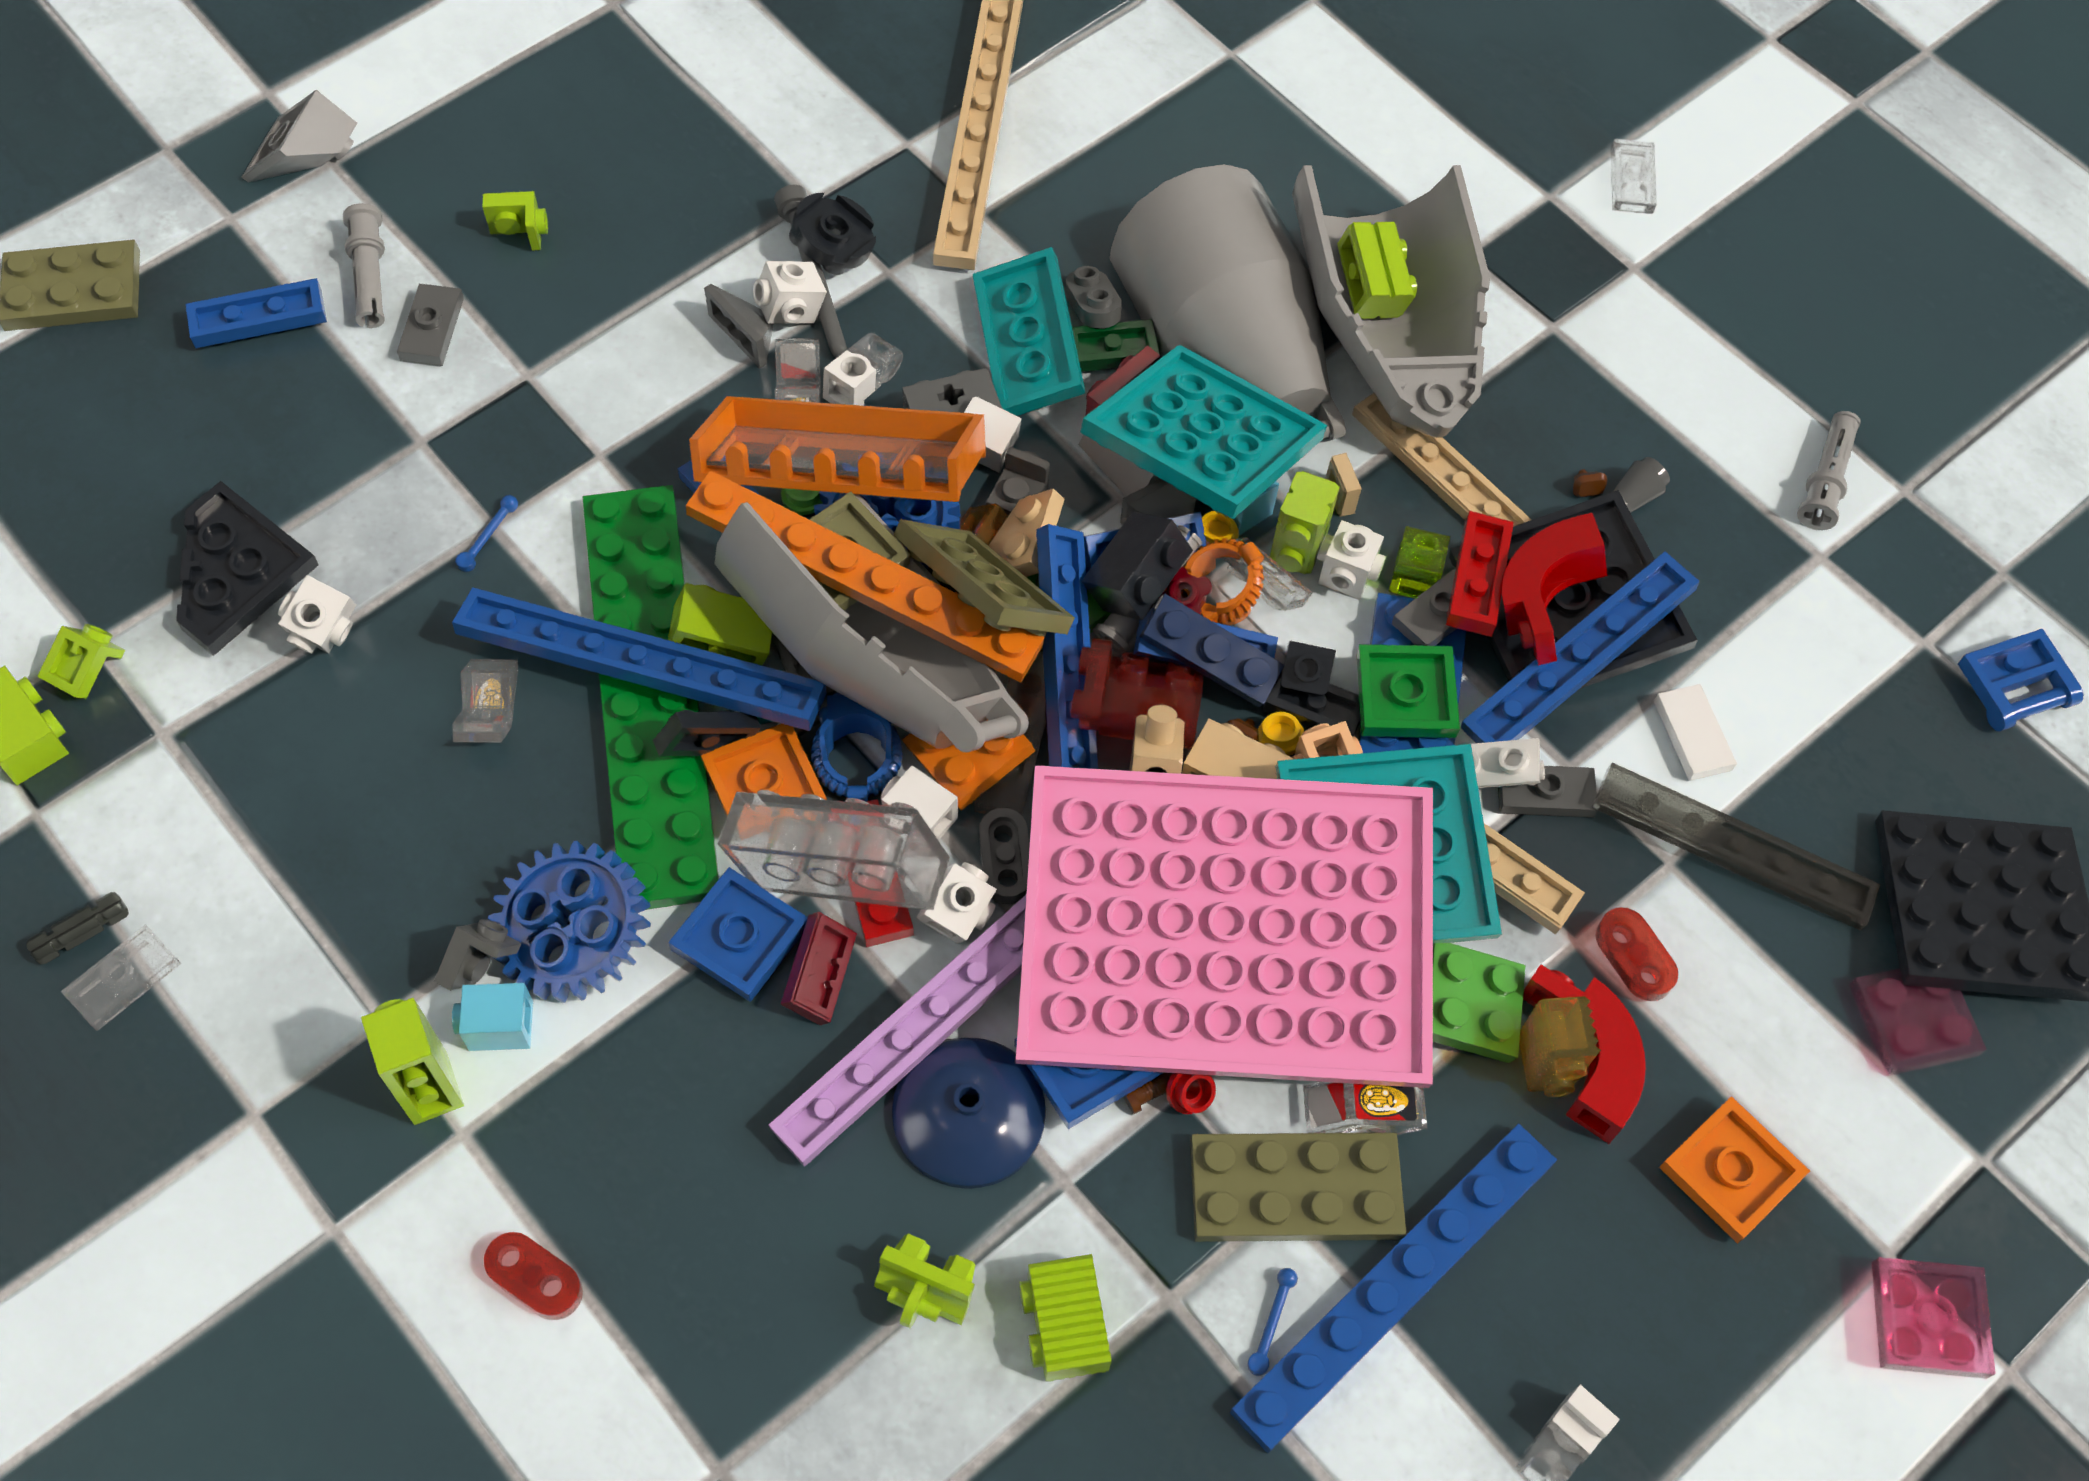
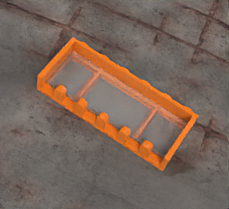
M727 396L689 439L694 481L702 482L711 470L739 485L849 493L851 491L853 494L959 502L962 488L980 458L986 457L984 414Z

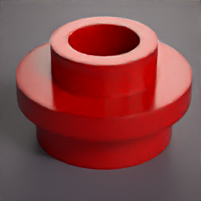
M1172 1073L1166 1087L1168 1103L1173 1109L1182 1114H1194L1205 1111L1212 1104L1216 1095V1085L1211 1075Z

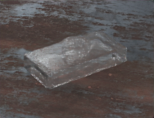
M1614 139L1611 146L1612 210L1644 214L1654 213L1657 197L1655 144L1653 142Z
M145 924L61 992L89 1024L98 1031L181 963Z

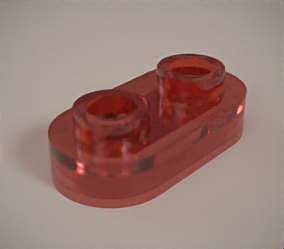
M1093 638L1091 648L1082 647L1079 675L1086 676L1084 690L1075 689L1071 710V718L1079 719L1080 729L1099 731L1111 665L1113 641Z
M1623 907L1608 911L1596 928L1595 936L1599 948L1633 995L1645 1001L1663 999L1670 993L1678 980V968L1675 961L1646 920L1638 912ZM1613 933L1623 934L1627 943L1618 942L1613 937ZM1641 973L1652 975L1655 979V984L1644 981Z
M508 1232L495 1238L487 1247L484 1254V1268L487 1275L495 1285L534 1313L547 1320H560L568 1317L578 1308L583 1296V1287L576 1272L531 1238L522 1233ZM507 1252H519V1259L514 1265H502V1258ZM558 1280L562 1283L559 1293L554 1296L544 1295V1287L548 1282Z

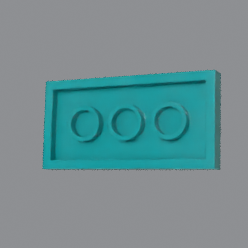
M1050 247L973 273L992 381L1002 409L1018 416L1086 394L1058 259L1053 248Z

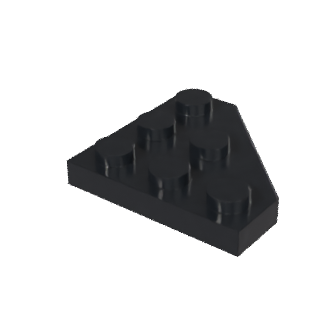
M220 481L185 511L184 526L187 529L186 548L182 549L180 569L182 596L181 604H177L176 621L183 632L214 656L319 564L310 551Z

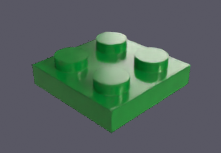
M1359 644L1356 657L1362 736L1457 738L1460 731L1453 646Z

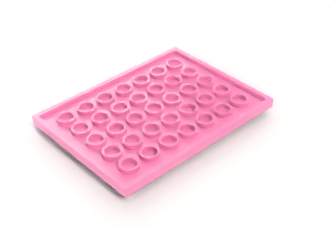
M1035 766L1016 1064L1430 1088L1433 1084V788Z

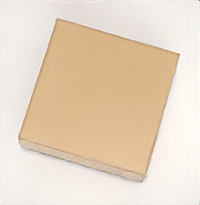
M1347 453L1334 455L1329 462L1325 479L1335 482L1340 487L1335 503L1336 512L1340 517L1355 514L1361 486Z

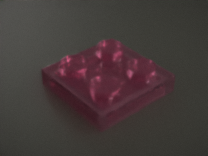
M1900 968L1857 977L1849 984L1887 1076L1977 1057L1987 1050L1961 990L1903 985Z
M1882 1257L1871 1262L1880 1368L1984 1379L1996 1374L1984 1267Z

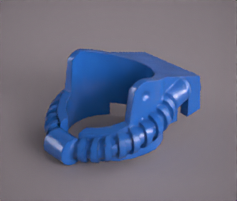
M838 692L833 695H827V706L823 707L819 712L821 727L816 731L811 747L813 769L818 779L822 781L823 786L828 788L833 794L836 792V795L841 798L845 796L848 799V805L868 802V798L871 795L875 797L879 794V791L883 792L888 782L898 775L903 759L900 736L891 722ZM856 732L869 734L881 741V747L886 752L885 760L874 774L867 777V785L848 786L847 778L840 775L829 763V754L834 748V742L841 737Z

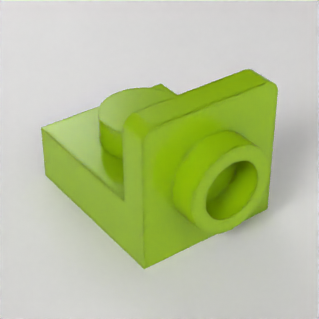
M534 191L483 194L482 207L490 234L511 235L527 233L532 251L541 250V234H548V219L546 209L538 208Z
M85 624L83 629L61 626L37 677L74 697L87 699L106 657L122 659L125 649L110 642L113 635L99 627Z

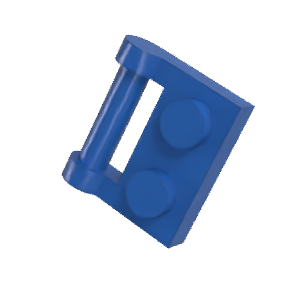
M2043 628L1965 654L1957 663L1987 709L1986 716L1990 726L1999 732L2014 727L2016 721L2058 706L2069 708L2083 701L2084 694L2081 685ZM2048 679L2053 686L2051 690L2010 703L2005 696L2007 692Z

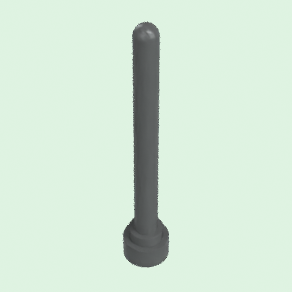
M800 185L785 186L778 190L774 196L779 216L790 223L791 228L792 219L798 205L808 196L806 189ZM798 247L802 262L814 263L827 291L818 314L830 352L833 357L837 358L847 350V346L821 264L810 259Z

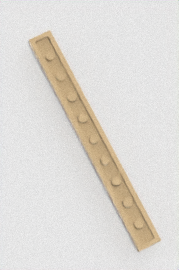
M982 0L935 241L933 265L975 270L1024 0Z

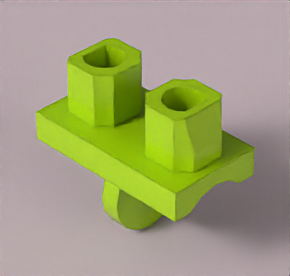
M909 1233L905 1234L895 1248L886 1245L880 1256V1268L874 1287L889 1293L887 1297L888 1302L904 1308L900 1324L911 1328L917 1316L920 1315L933 1322H936L938 1317L941 1316L962 1325L967 1315L975 1286L972 1283L975 1263L959 1255L949 1256L943 1269L926 1262L930 1246L925 1240Z

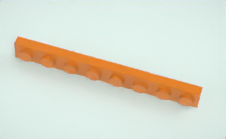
M711 470L686 504V515L723 533L741 503L748 502L817 581L1020 683L1043 646L1045 637L1032 634L1023 628L1012 627L1010 631L996 629L984 621L985 615L979 609L962 602L958 598L957 593Z

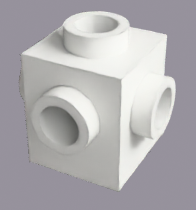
M766 261L760 278L755 281L753 288L755 303L760 305L767 323L781 324L815 323L827 293L813 262Z
M1341 520L1335 536L1326 534L1318 552L1317 559L1324 562L1318 584L1360 600L1368 581L1377 582L1384 566L1386 556L1379 554L1384 536L1374 533L1363 525H1353Z
M306 575L298 591H290L284 598L278 611V615L282 617L278 624L286 632L290 633L286 641L310 654L313 653L316 647L329 653L334 644L340 646L347 638L353 624L348 619L354 611L356 604L349 596ZM320 615L316 621L312 622L315 616Z
M966 862L961 867L954 863L947 867L944 872L936 869L921 893L928 899L916 919L959 944L967 941L974 927L982 930L996 907L990 900L997 889L986 883L989 878L986 873ZM955 894L960 896L962 906L957 903Z

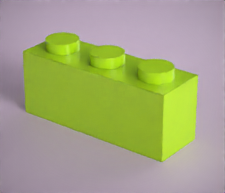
M414 997L408 1000L395 999L379 1005L373 1013L361 1017L378 1074L414 1125L464 1106L448 1054Z

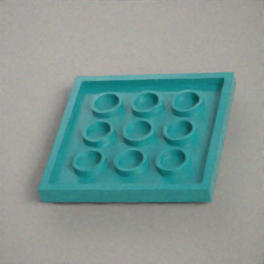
M1178 345L1085 416L1080 433L1096 441L1100 446L1110 449L1133 462L1137 467L1147 470L1170 483L1176 489L1207 504L1216 512L1234 519L1323 439L1327 425L1189 349Z
M1471 744L1277 761L1275 766L1277 779L1433 788V944L1497 939L1502 935Z

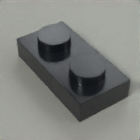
M1282 669L1264 704L1263 711L1271 714L1275 712L1290 713L1298 719L1303 727L1308 729L1320 724L1327 723L1329 726L1346 721L1351 736L1355 735L1361 721L1358 694L1330 683L1325 695L1284 688L1281 686Z
M692 710L675 712L668 719L666 725L653 739L659 756H701L740 739L754 736L761 729V726L756 716L742 712H732L730 710L694 712Z

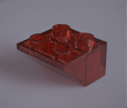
M1132 652L1122 653L1121 657L1112 656L1106 683L1099 735L1133 740L1136 717L1147 715L1149 708L1152 706L1166 705L1172 707L1177 712V718L1184 721L1183 748L1192 749L1202 697L1203 675L1189 666L1176 665L1172 662L1167 664L1149 662V658L1133 655Z

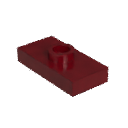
M821 912L809 914L780 1005L818 1025L830 1023L857 933Z

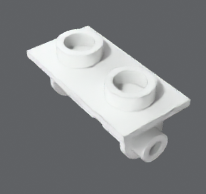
M1539 738L1471 744L1478 788L1525 784L1535 785L1540 783V780L1545 779L1543 760L1540 761Z

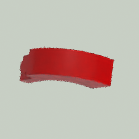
M1593 513L1562 520L1539 531L1515 552L1506 567L1502 581V599L1508 636L1520 634L1524 649L1533 648L1538 666L1557 661L1554 631L1546 610L1552 598L1571 585L1607 576L1605 545Z
M1540 964L1524 989L1523 1000L1567 1028L1579 1041L1587 1062V1076L1584 1086L1566 1113V1116L1610 1144L1629 1120L1643 1091L1646 1062L1639 1030L1625 1005L1606 985L1595 977L1583 992L1575 986L1574 982L1566 974L1557 970H1549Z

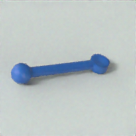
M507 495L501 499V508L468 552H462L456 557V564L461 571L469 572L475 568L476 561L474 558L506 515L517 509L518 501L514 496Z
M1283 1268L1277 1274L1279 1288L1257 1353L1252 1354L1247 1363L1248 1370L1253 1375L1261 1376L1269 1368L1270 1362L1267 1354L1289 1289L1293 1288L1298 1281L1297 1273L1291 1268Z

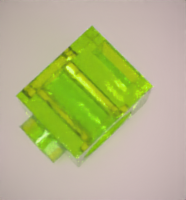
M1406 526L1396 555L1388 592L1417 598L1438 582L1443 574L1451 536Z

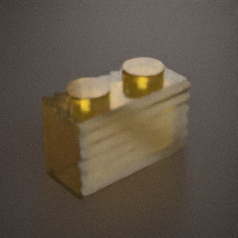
M1585 996L1542 999L1538 1001L1536 1008H1533L1534 1011L1526 1019L1527 1022L1520 1029L1519 1044L1528 1091H1544V1095L1548 1097L1565 1096L1575 1091L1574 1085L1577 1081L1588 1074L1587 1068L1600 1052V1049L1595 1046L1599 1040L1593 1036L1597 1030L1591 1026L1595 1020L1589 1016L1593 1010L1587 1007L1590 1000Z

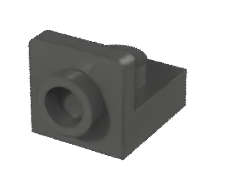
M1010 447L1005 454V469L986 502V512L1007 519L1020 499L1047 491L1050 463L1033 452H1023Z
M481 919L477 923L458 926L454 931L434 982L450 991L462 988V985H475L485 975L489 967V956L499 958L516 954L521 943L507 936L508 929L494 921Z

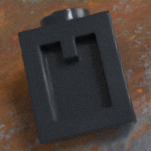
M1289 641L1284 659L1285 665L1281 686L1307 693L1325 695L1328 691L1336 650Z

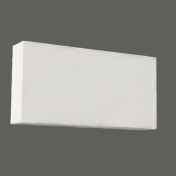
M1701 684L1657 694L1654 704L1688 780L1692 781L1732 771L1737 762Z

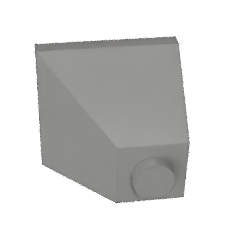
M315 90L276 119L242 178L249 183L320 167L333 157L340 160L353 145L354 141L350 138V135L357 122L318 90Z

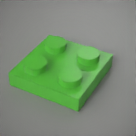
M1452 943L1433 944V1042L1506 1063L1517 1059L1519 1054L1526 965Z

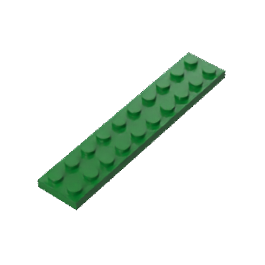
M673 485L582 496L594 620L668 640L674 605L685 585ZM599 674L616 854L622 859L621 863L627 862L636 871L632 878L637 877L645 885V889L639 896H643L650 902L651 907L646 910L701 902L719 880L706 768L701 756H659L653 739L675 712L683 710L700 712L699 701Z

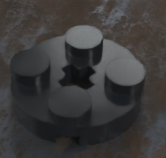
M814 193L805 197L798 205L792 219V228L789 232L790 241L799 247L810 259L821 264L828 273L839 275L845 269H853L862 265L869 258L876 243V236L874 237L872 232L874 223L871 216L858 203L847 197L837 195L836 199L833 200L822 198L824 193ZM836 228L841 233L840 235H836L830 232L829 230H833Z

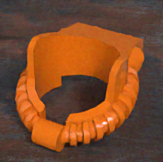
M1222 538L1221 541L1214 539L1213 543L1209 541L1206 543V546L1203 547L1201 545L1198 551L1194 552L1186 562V566L1183 567L1187 569L1188 574L1199 578L1206 576L1216 568L1217 558L1232 557L1237 560L1241 557L1248 565V579L1242 592L1226 602L1216 603V606L1205 603L1201 608V615L1210 621L1224 625H1234L1248 617L1251 613V607L1255 606L1257 603L1256 599H1259L1261 595L1260 591L1263 588L1264 575L1262 574L1263 566L1260 564L1264 560V556L1253 542L1244 545V542L1240 540L1236 542V539L1233 538L1230 540ZM1184 589L1181 593L1182 597H1188L1190 594L1188 589Z

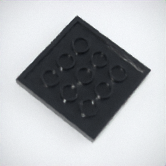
M1619 490L1513 527L1507 565L1515 552L1533 535L1550 525L1572 517L1593 513L1603 539L1607 576L1577 583L1563 589L1552 598L1546 608L1554 631L1555 643L1655 560ZM1460 546L1450 549L1449 559L1454 568L1457 566ZM1501 595L1497 624L1492 637L1487 636L1508 681H1510L1531 664L1536 657L1533 648L1524 649L1520 634L1508 636ZM1678 605L1581 688L1695 648L1697 638L1680 606Z
M1881 810L1875 823L1903 985L2089 1002V901L2072 827Z

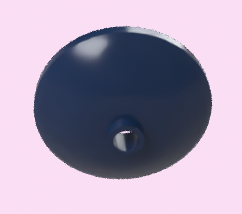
M957 1038L942 1042L898 1082L892 1104L895 1136L909 1162L928 1178L956 1188L972 1189L990 1186L1018 1172L1036 1151L1042 1138L1046 1118L1043 1090L1027 1065L1016 1064V1053L1008 1047L981 1038ZM966 1094H972L978 1098L979 1102L973 1107H965L959 1100Z

